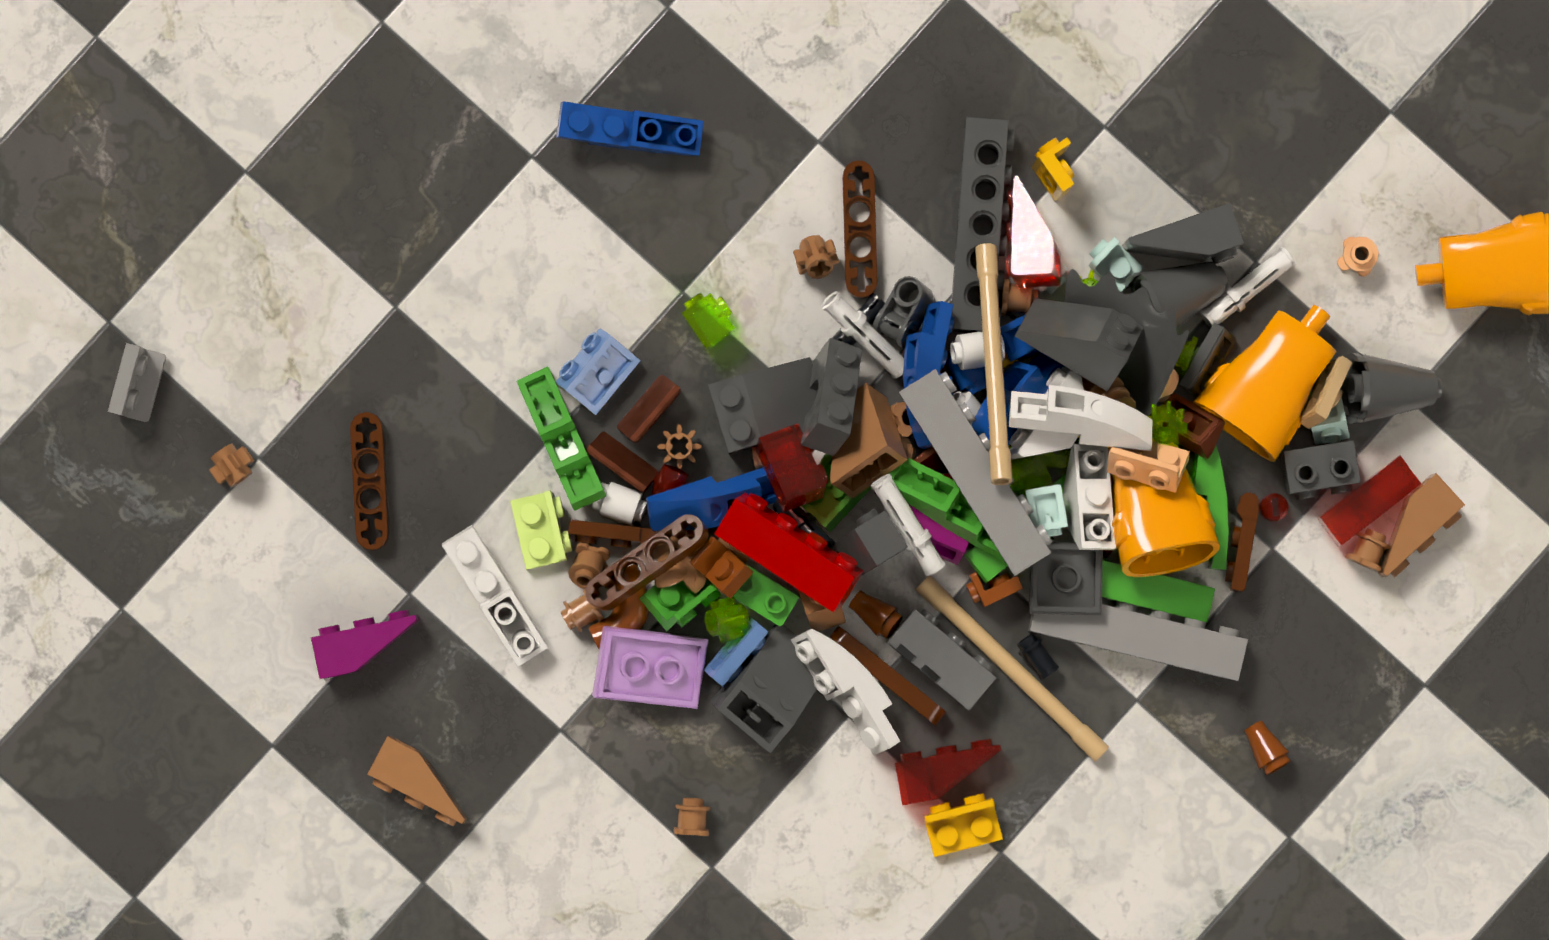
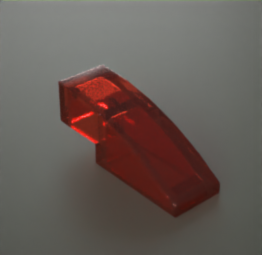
M1399 455L1319 515L1317 520L1335 544L1342 546L1412 492L1421 482L1401 455Z

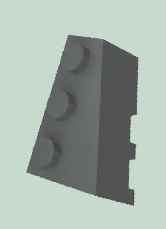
M874 508L856 519L855 523L858 527L834 542L832 550L837 553L843 552L853 557L858 563L856 566L864 570L861 575L863 576L899 554L908 546L887 512L884 510L878 514Z
M913 609L886 643L969 711L996 679L991 674L995 667L979 654L975 658L971 657L963 650L967 644L953 632L946 635L936 626L940 622L928 611L923 609L921 612H918L916 609Z

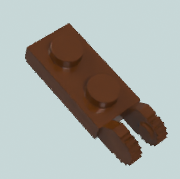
M1251 492L1243 493L1238 502L1237 514L1242 520V526H1234L1231 547L1238 548L1236 561H1228L1225 582L1232 583L1230 591L1243 593L1246 587L1259 512L1258 506L1260 505L1258 496Z
M572 520L569 523L568 534L576 535L575 542L596 544L597 537L610 538V546L631 548L632 541L642 544L659 531H653L649 528Z

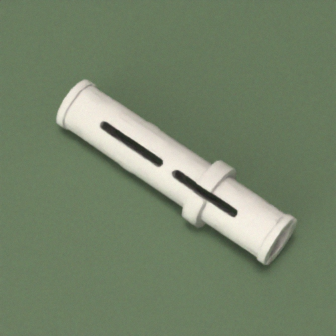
M1280 247L1277 252L1233 287L1227 286L1222 296L1199 312L1201 317L1210 328L1213 323L1219 325L1235 311L1241 312L1246 308L1245 303L1292 266H1295L1296 261L1285 248Z
M836 291L830 294L822 303V309L827 311L842 326L841 331L846 336H852L894 379L900 377L903 374L904 358L866 321L867 316L862 311H856L841 297L839 292Z
M886 474L874 481L871 488L875 491L908 546L906 549L912 551L925 575H932L942 569L945 562L930 540V532L928 529H923L896 486L891 474Z

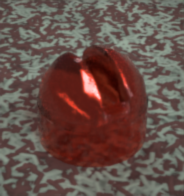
M1277 493L1266 495L1262 498L1259 505L1261 516L1270 522L1282 520L1287 515L1289 509L1285 497ZM1277 498L1279 516H1273L1272 499Z

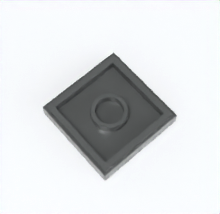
M1053 542L1047 547L1051 554L1030 566L1029 614L1100 616L1102 613L1103 550H1079L1076 543Z

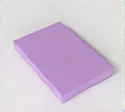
M603 626L592 696L601 699L698 709L708 639L699 636Z

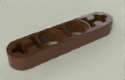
M857 160L852 161L846 166L842 178L845 285L851 296L864 299L874 293L877 286L875 176L872 167L868 163ZM855 168H862V173L868 174L869 179H865L862 182V193L869 191L870 198L860 195L848 198V192L855 193V181L848 178V175L854 174ZM861 202L868 206L870 215L865 221L856 222L850 217L849 209L854 203ZM861 237L868 240L871 246L868 255L856 257L852 254L850 244L854 239ZM871 261L872 268L864 267L865 279L871 280L872 284L866 286L865 292H858V287L851 285V280L857 279L858 267L851 269L850 262L863 264Z
M363 412L353 418L350 426L355 531L357 541L362 547L369 550H377L385 546L389 539L384 427L378 416L373 413ZM369 418L370 423L377 427L376 431L370 433V443L378 442V449L366 447L358 450L357 444H365L364 433L358 432L357 428L364 424V419ZM368 453L374 454L379 461L377 470L370 474L362 472L359 467L360 458ZM367 489H375L380 494V503L374 509H367L361 503V495ZM382 512V520L374 519L375 528L382 530V537L376 538V544H370L369 539L363 538V531H368L370 528L369 519L362 521L361 514L375 515Z
M691 514L679 517L595 576L587 584L585 590L587 601L602 611H609L699 549L708 538L706 524L697 516ZM688 525H691L694 528H696L694 530L695 537L693 539H690L687 536H685L687 534V530L685 528ZM671 536H674L678 539L677 542L680 545H682L680 549H678V546L670 539ZM663 543L668 544L670 548L668 557L660 562L655 561L653 558L655 547ZM631 564H638L641 569L639 578L633 582H627L624 578L625 569ZM614 576L616 580L623 586V589L620 590L618 587L615 586L617 583L612 580ZM602 586L609 589L606 592L608 598L604 601L601 598H597L600 595L598 589Z
M839 625L830 635V639L852 654L872 676L935 726L946 714L943 708Z

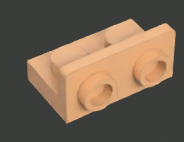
M1153 440L1151 451L1111 447L1108 456L1107 473L1114 474L1121 479H1131L1145 483L1155 489H1165L1176 493L1188 463L1190 451Z

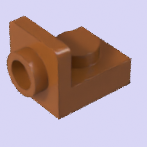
M711 537L690 561L694 568L706 576L730 599L753 573L736 554L715 537Z
M976 572L968 575L971 582L965 584L974 604L980 601L983 607L1023 589L1018 576L1010 579L1007 573L988 581L990 589L986 591Z

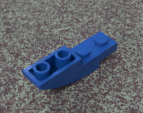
M562 101L560 103L556 138L588 142L590 145L699 156L704 121Z
M943 301L928 304L922 331L907 335L903 366L904 388L935 369L941 375L940 370L944 367L947 359L946 339L954 325V316L952 315L954 304ZM906 405L907 415L917 446L923 449L933 447Z
M1042 352L1029 364L1015 361L1003 374L1008 446L1010 445L1011 437L1018 429L1009 427L1011 391L1045 394L1049 388L1046 383L1051 374L1057 368L1065 367ZM986 397L975 416L976 421L971 426L978 436L985 433L990 441Z
M781 461L718 483L710 476L646 497L650 528L653 531H661L679 517L689 514L701 519L707 528L717 527L735 498L743 493L748 495L750 493L762 497L768 505L773 504L780 496L787 493L790 494L788 469ZM688 525L685 529L695 530L696 528H694L691 525Z

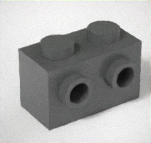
M1354 440L1284 451L1279 454L1286 495L1295 494L1296 500L1317 497L1316 490L1330 488L1331 495L1352 492V484L1361 483Z

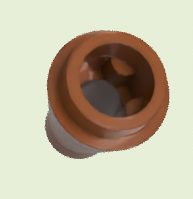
M862 590L854 596L848 606L877 637L881 635L886 639L892 635L903 618L897 612V607L874 598Z
M1262 720L1244 730L1258 769H1263L1266 776L1291 762L1287 755L1289 753L1288 749L1265 726Z

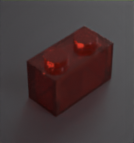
M798 423L759 437L756 446L758 457L783 512L823 498L826 484H828V477L822 464L817 465L812 455L814 449L801 445L803 433Z

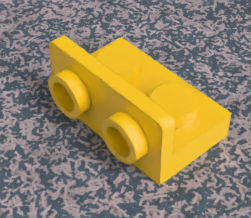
M1055 137L1039 148V152L1035 154L1037 159L1031 167L1055 202L1066 195L1074 185L1072 169L1064 159L1060 161L1057 159L1070 146L1071 142L1068 137L1061 142Z
M984 793L963 798L965 804L951 808L950 802L930 806V813L923 815L933 856L937 857L1003 840L994 799H985Z

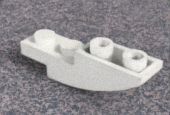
M1049 385L1048 394L1011 391L1009 427L1079 434V444L1151 451L1153 420L1124 403L1089 391Z
M471 525L443 542L442 547L469 587L516 665L520 666L546 650L548 646L474 527Z
M810 629L791 639L798 658L805 663L813 676L817 690L824 695L827 701L839 696L845 713L853 719L860 731L863 743L872 751L873 755L885 751L900 742V739L883 713V710L892 705V702L876 679L852 654L829 637L814 629Z

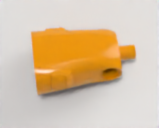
M1536 212L1523 216L1518 215L1510 223L1479 233L1439 237V263L1415 265L1417 286L1442 285L1445 309L1493 306L1519 309L1520 312L1526 315L1549 314V213Z
M1313 305L1302 321L1299 322L1287 313L1278 310L1257 340L1231 363L1223 364L1217 368V371L1205 383V389L1193 403L1224 420L1225 425L1222 430L1261 457L1275 462L1284 446L1289 445L1297 429L1300 428L1301 413L1313 385L1337 352L1327 341L1318 335L1330 319V315L1320 307Z
M1166 433L1152 434L1153 441L1179 448L1173 435ZM1186 468L1176 493L1165 489H1155L1148 484L1131 479H1121L1110 473L1114 515L1112 526L1114 528L1115 545L1119 552L1121 569L1126 576L1149 577L1184 570L1207 561L1219 551L1220 544L1214 530L1215 522L1209 509V503L1197 494Z

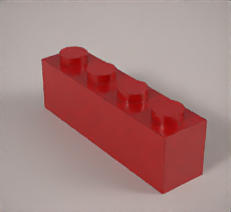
M743 493L735 498L714 534L834 613L841 608L864 570L856 566L858 564L857 561L846 553H837L827 547V541L821 536L812 532L808 534L797 527V521L784 513L777 514L768 508V503L762 497L753 493L749 495Z

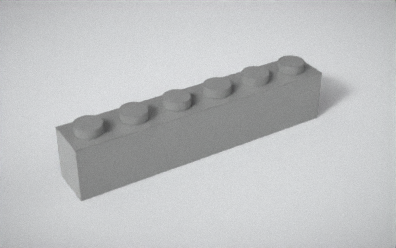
M935 369L901 390L899 394L1015 576L1051 554L1047 546L1053 543L1042 524L1035 528L1028 516L1034 511L1023 494L1016 497L1009 486L1010 484H991L989 464L990 441L985 433L978 436L974 431L971 423L976 421L966 403L957 404L951 394L957 389L948 374L944 372L939 375Z
M1116 601L1115 607L1102 604L1100 616L1031 615L1028 628L1030 632L1233 681L1239 680L1248 639L1240 638V630L1220 626L1219 632L1205 629L1206 622L1185 618L1184 624L1170 621L1172 615L1170 613L1151 609L1150 615L1136 612V605Z

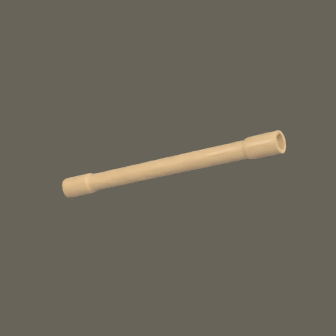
M991 243L977 245L975 252L977 277L980 285L990 436V479L993 485H1007L1012 483L1013 480L1011 452L1008 447L997 286L999 275L997 246Z
M931 575L915 589L934 609L949 619L1071 736L1073 742L1094 762L1106 752L1109 746L1088 725L1083 724L958 605L952 595Z

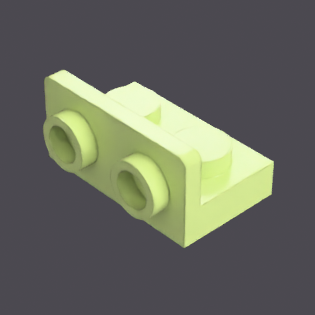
M549 490L544 493L511 500L510 503L526 570L567 561V552H572L573 550L568 531L562 532L559 518L565 517L560 496L553 497L552 491Z

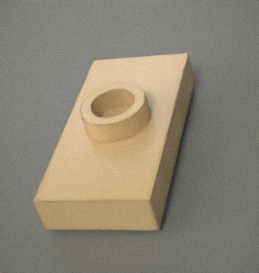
M1344 356L1329 362L1319 375L1300 418V423L1306 428L1310 429L1325 421L1331 408L1335 407L1341 399L1343 391L1340 388L1352 364Z

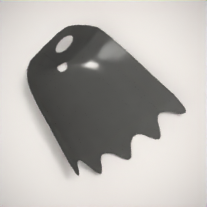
M1071 269L1066 281L1064 302L1112 308L1119 313L1131 316L1139 325L1143 326L1127 362L1117 377L1123 381L1124 387L1130 392V397L1135 400V409L1149 416L1163 393L1184 348L1189 331L1186 330L1181 335L1177 334L1175 307L1172 306L1163 313L1157 312L1151 303L1146 287H1141L1132 294H1123L1119 291L1115 278L1110 272L1105 274L1094 286H1088L1080 279L1077 271Z

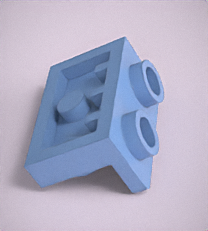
M601 328L596 333L593 332L586 337L581 346L582 350L573 360H569L563 365L559 372V378L556 380V383L595 415L641 361Z
M748 616L704 668V671L722 687L727 681L732 682L742 671L743 666L741 664L750 654H756L763 647L766 641L764 637L768 631L752 617Z

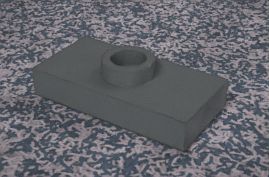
M1213 323L1202 345L1194 351L1191 364L1179 385L1191 395L1198 397L1205 389V383L1217 371V368L1223 365L1236 342V338L1224 327Z

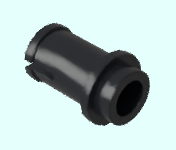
M1031 633L1017 644V647L1020 649L1018 654L1025 656L1038 674L1039 679L1043 680L1055 672L1059 666L1041 644L1043 639L1041 637L1037 638L1034 633Z

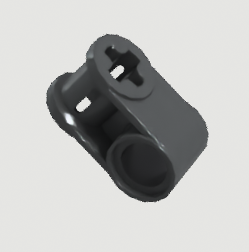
M912 276L899 279L895 283L883 308L876 315L873 328L881 336L886 335L896 340L898 346L905 349L907 335L919 332V328L924 321L926 307L934 302V295L931 289ZM918 289L917 298L912 302H908L910 293Z

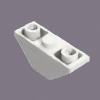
M1067 367L1057 368L1046 383L1048 387L1049 385L1084 390L1081 375ZM1018 428L1009 441V444L1012 446L1010 448L1011 459L1069 449L1079 434Z
M1073 444L1071 447L1063 486V498L1068 523L1067 528L1079 550L1116 549L1114 528L1112 526L1110 473H1107L1109 454L1108 447Z

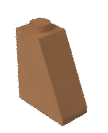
M867 383L857 388L851 434L837 453L832 456L831 484L851 498H854L870 487L874 481L889 474L908 460L887 397Z

